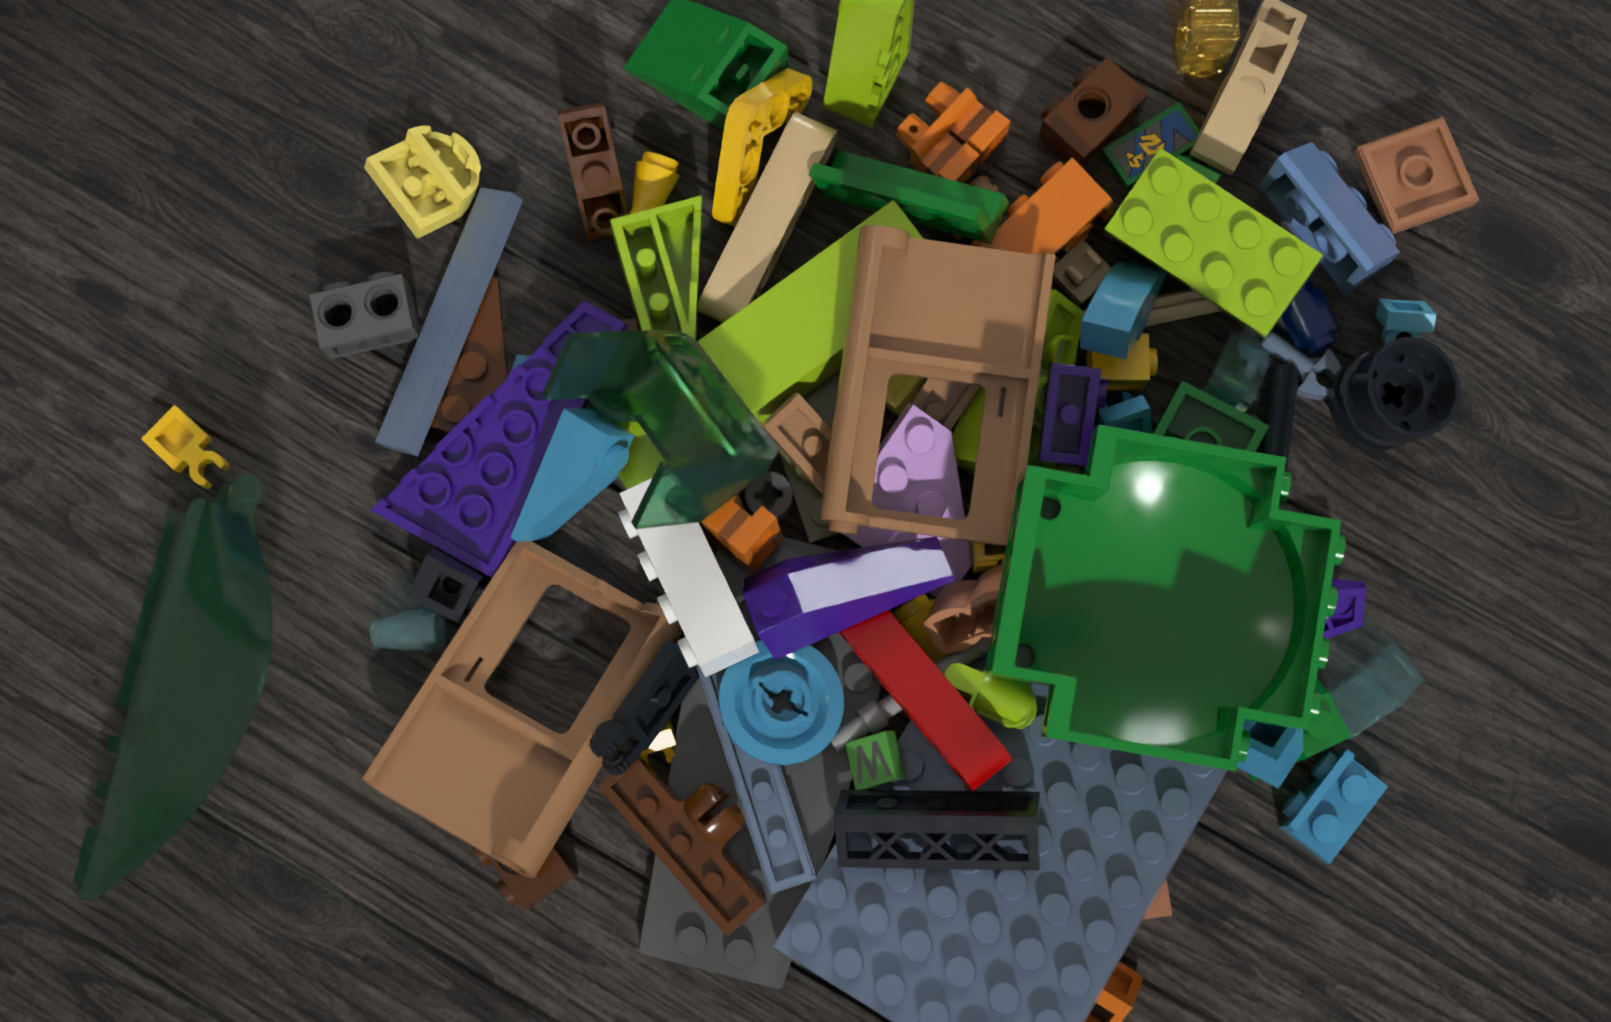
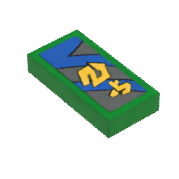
M1178 102L1104 147L1100 155L1124 190L1127 191L1134 187L1160 148L1175 158L1178 155L1184 156L1191 152L1200 130L1182 104Z

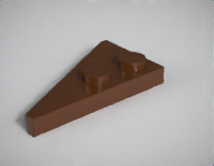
M491 277L431 423V429L448 434L488 394L491 395L508 378L507 349L502 322V297L499 290V280L496 277Z

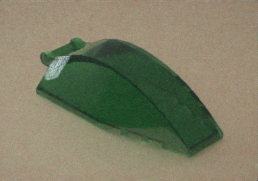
M253 475L239 476L234 481L221 486L215 503L206 499L195 498L191 501L188 512L174 510L169 511L166 515L115 705L116 707L127 709L121 737L109 735L106 742L105 751L116 753L110 782L98 780L93 796L106 799L99 829L88 826L85 829L71 887L79 899L94 901L142 865L172 838L211 792L229 765L248 728L261 696L268 669L273 629L270 582L256 538L255 523L253 521L256 505L261 502L263 486L260 480Z

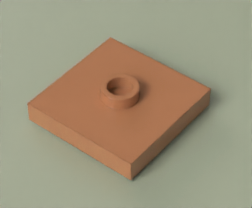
M1444 117L1358 146L1353 152L1381 220L1392 234L1469 208L1479 201Z

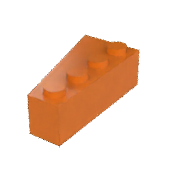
M1073 158L1065 165L1059 161L1041 177L1040 182L1043 186L1030 198L1026 194L1021 196L1007 209L1005 215L1008 219L997 229L991 244L974 240L971 246L1038 255L1045 253L1056 254L1061 249L1068 252L1082 239L1085 241L1088 238V233L1093 228L1091 223L1097 217L1106 223L1114 216L1116 209L1112 198ZM1055 256L1054 265L1057 263L1059 259L1057 256Z

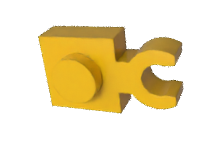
M176 405L141 438L179 474L189 465V474L192 480L206 489H210L213 486L204 477V469L208 464L215 463L224 471L230 468L227 460L213 451H204L213 439Z

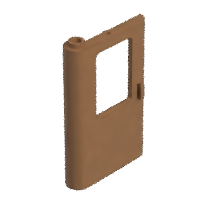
M866 225L861 227L819 518L820 520L829 521L828 531L857 535L858 526L1007 546L1018 476L1025 469L1028 461L1055 254H1027L909 237L908 232L888 226ZM895 374L978 385L985 392L968 516L964 519L957 520L880 509L872 502L888 382Z
M532 541L515 542L363 776V781L389 799L507 867L534 879L603 765L602 757L598 758L597 755H594L588 745L590 744L589 740L592 738L591 735L595 734L599 724L613 719L611 717L665 643L667 641L677 643L683 633L679 621L669 624L658 600L656 604L651 602L643 604ZM551 585L562 586L626 622L630 627V632L573 725L564 734L552 731L492 697L485 691L487 682L543 594Z

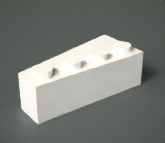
M672 468L619 493L626 509L618 512L629 538L631 539L639 535L646 551L637 554L649 581L659 578L665 594L657 597L668 623L671 624L679 621L685 637L677 642L689 668L698 664L704 676L708 677L758 653L759 650L674 469Z

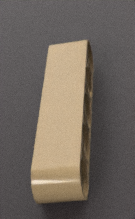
M798 112L792 115L704 288L698 303V312L724 323L760 297L816 185L808 175L813 163L826 165L838 137L837 130Z

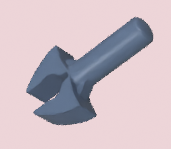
M1270 331L1266 339L1262 338L1261 346L1283 363L1299 369L1301 385L1297 389V395L1315 400L1329 399V389L1317 382L1316 374L1324 373L1333 380L1335 373L1341 368L1336 356L1330 349H1327L1321 358H1309L1273 331Z

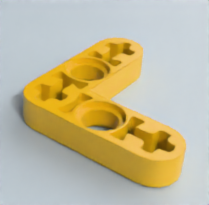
M790 68L784 69L741 94L731 104L724 125L712 215L715 220L734 228L736 227L756 187L763 138L788 122L795 112L801 113L805 109L811 96L813 84L812 78L809 75Z

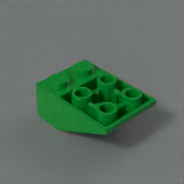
M670 0L624 66V70L724 132L728 110L738 96L784 69L789 68L788 47L744 20L690 0Z

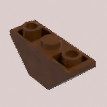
M601 102L557 111L587 241L613 237L610 219L629 215V209L613 131L605 103Z

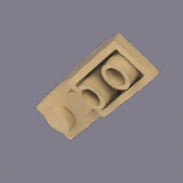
M1262 0L1229 74L1221 83L1190 155L1229 175L1233 174L1300 41L1297 38L1307 18L1306 14L1279 0Z

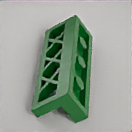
M840 150L832 167L813 163L808 174L829 200L872 212L879 211L894 200L912 223L988 244L992 243L1009 204L1005 194Z

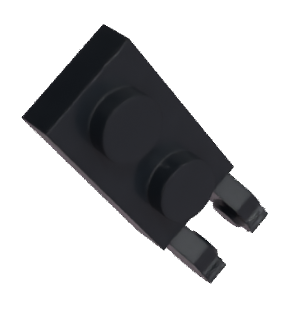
M669 641L665 643L611 716L613 719L599 724L595 734L591 735L592 738L589 740L590 744L588 745L594 755H597L598 758L602 757L603 767L611 776L613 774L615 776L618 774L622 775V773L627 772V769L631 768L630 765L635 763L643 750L646 751L699 679V674L694 666L689 668L678 644Z

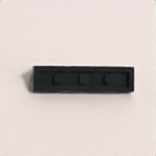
M841 790L834 812L838 867L1039 870L1040 792ZM848 832H866L879 844L871 851H850ZM904 833H917L929 844L921 852H908L896 840ZM954 834H968L979 845L970 853H958L946 841ZM1005 834L1027 835L1028 854L1007 853L997 842Z

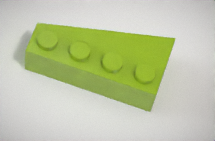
M915 0L839 1L837 9L839 15L823 102L824 108L873 129L910 51Z

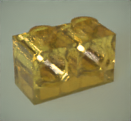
M1238 0L1182 1L1174 21L1177 73H1190L1195 78H1207L1216 75L1218 72H1223L1240 38Z

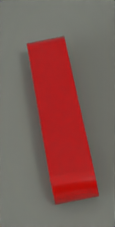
M889 610L839 632L972 792L1012 761L1010 754L998 738Z

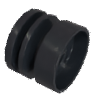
M1402 337L1347 361L1335 373L1329 388V411L1336 428L1348 442L1366 451L1384 452L1441 431L1454 418L1460 402V380L1452 361L1438 346L1423 338Z

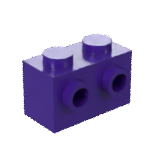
M1050 362L1038 450V459L1040 461L1080 466L1087 465L1092 431L1096 428L1094 427L1096 407H1105L1108 379L1100 378V368Z

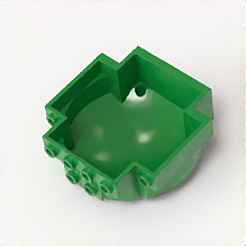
M1098 424L1092 431L1085 475L1027 465L1018 476L984 675L1049 687L1041 737L1236 771L1238 761L1245 762L1250 744V732L1243 730L1244 722H1258L1291 729L1308 730L1310 720L1316 721L1321 707V691L1315 689L1318 668H1325L1330 648L1329 638L1323 637L1326 616H1333L1338 598L1337 586L1331 585L1334 565L1339 566L1341 564L1346 547L1345 535L1339 534L1341 520L1278 509L1279 502L1286 503L1291 487V473L1284 471L1287 457Z

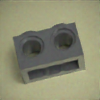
M380 272L369 276L367 282L350 285L347 282L331 283L324 286L322 292L309 294L319 348L330 359L416 341L420 335L412 288L402 274L396 275L394 272ZM388 299L398 300V306L392 314L388 316L378 315L379 307L384 301ZM344 309L352 310L351 318L345 325L333 326V319L339 311Z

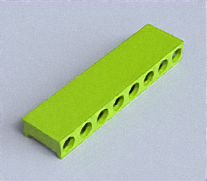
M894 200L599 412V414L635 435L629 448V459L625 467L618 474V477L627 489L672 468L680 484L684 483L760 428V425L794 393H799L803 397L841 369L861 227L866 225L894 227L908 232L909 237L923 239Z

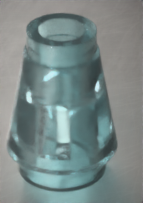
M421 606L382 619L373 620L370 627V636L375 648L431 653L434 648L444 645L446 624L443 615L425 606Z

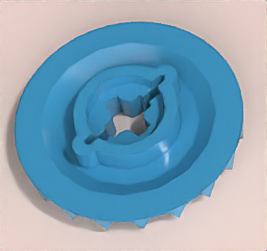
M757 641L755 643L759 650L758 653L727 667L719 684V699L717 703L722 718L721 725L728 731L731 742L743 749L747 756L757 758L763 761L764 764L786 766L804 762L825 749L838 732L844 713V693L840 679L828 659L811 645L775 660L763 641ZM785 690L789 694L787 703L792 706V711L783 709L778 714L774 713L771 710L774 702L768 697L769 694L767 693L778 694Z

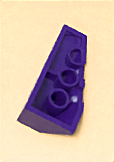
M936 536L788 558L745 577L743 596L758 636L773 658L777 660L956 579Z

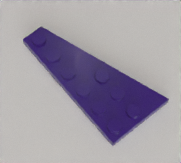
M583 301L542 341L543 344L523 364L516 366L507 375L508 378L463 418L436 445V449L417 468L411 469L400 480L401 483L386 498H382L371 511L493 578L516 542L510 537L563 409H586L629 324Z

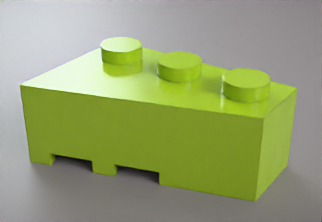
M702 195L610 219L614 243L650 367L670 362L696 343Z

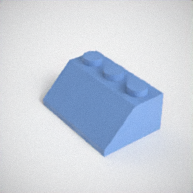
M1313 142L1287 151L1279 156L1258 188L1293 234L1323 254L1318 265L1343 297L1388 266L1400 253L1391 231L1385 225L1377 224L1366 210L1367 204L1360 192L1346 185L1338 175V168L1332 157L1325 151H1319Z

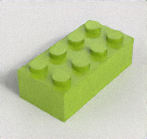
M1162 148L1158 150L1105 227L1109 235L1265 339L1323 257V254Z

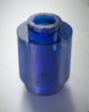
M1307 280L1281 316L1297 350L1308 348L1310 354L1322 351L1336 343L1334 335L1341 330L1322 289L1315 288L1312 280Z

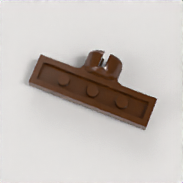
M640 755L635 763L630 765L631 768L627 769V772L617 776L614 774L612 776L609 775L597 787L728 937L767 902L766 898L728 856L725 849L727 842L743 828L745 818L736 803L731 807L727 806L715 818L710 814L729 796L728 793L714 783L703 784L687 799H680Z

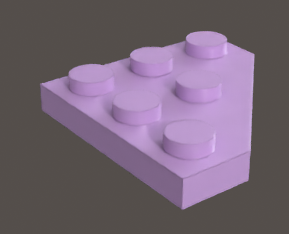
M907 404L879 445L872 495L873 504L880 509L957 520L965 518L952 432L913 404ZM858 526L857 535L842 533L861 547L934 537ZM937 537L956 580L928 593L936 597L942 589L963 579L972 566L969 541Z

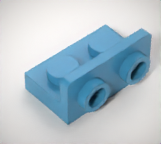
M1347 748L1337 750L1334 754L1327 751L1311 770L1310 774L1316 778L1305 792L1298 789L1281 810L1286 817L1279 827L1325 864L1332 862L1388 788L1385 783L1353 759L1355 754Z

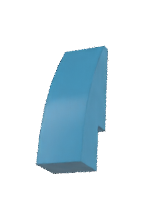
M1122 260L1116 263L1099 285L1082 319L1080 348L1127 360L1134 341L1140 340L1166 278V272L1161 269Z

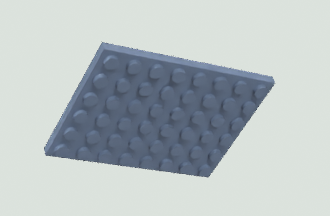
M988 652L967 666L984 673ZM1027 683L1033 690L1037 704L1036 718L1029 726L1023 729L1008 728L979 716L1008 751L1012 761L975 791L1040 792V869L979 870L838 867L837 846L835 844L817 873V879L811 883L773 947L892 1022H1085L1227 770L1041 737L1049 687ZM910 720L897 742L905 780L871 789L971 791L912 720ZM848 832L850 851H871L879 844L866 832ZM904 833L896 840L908 852H921L929 844L917 833ZM954 834L946 841L958 853H970L979 845L968 834ZM1005 834L997 842L1007 853L1028 854L1027 835Z

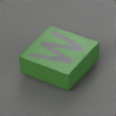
M883 731L845 743L855 790H871L905 780L895 731Z

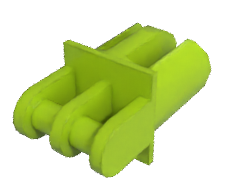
M953 663L947 667L944 676L965 701L969 703L978 716L1002 726L1014 727L1016 729H1023L1029 726L1036 718V699L1032 688L1027 683L984 675L985 670L983 673L961 663Z

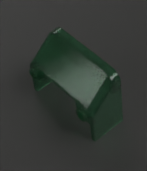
M645 330L569 333L542 393L546 400L588 398L598 414L606 421L612 423L638 422L665 459V461H660L634 514L631 523L635 529L697 523L705 520L766 473L778 452L773 439L702 346L693 337L681 331Z

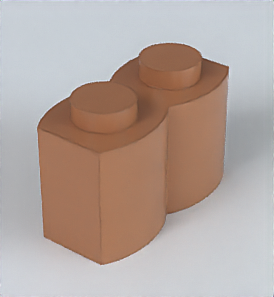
M1003 564L990 568L977 581L963 580L952 583L942 589L936 596L923 626L939 653L961 652L975 645L981 637H991Z

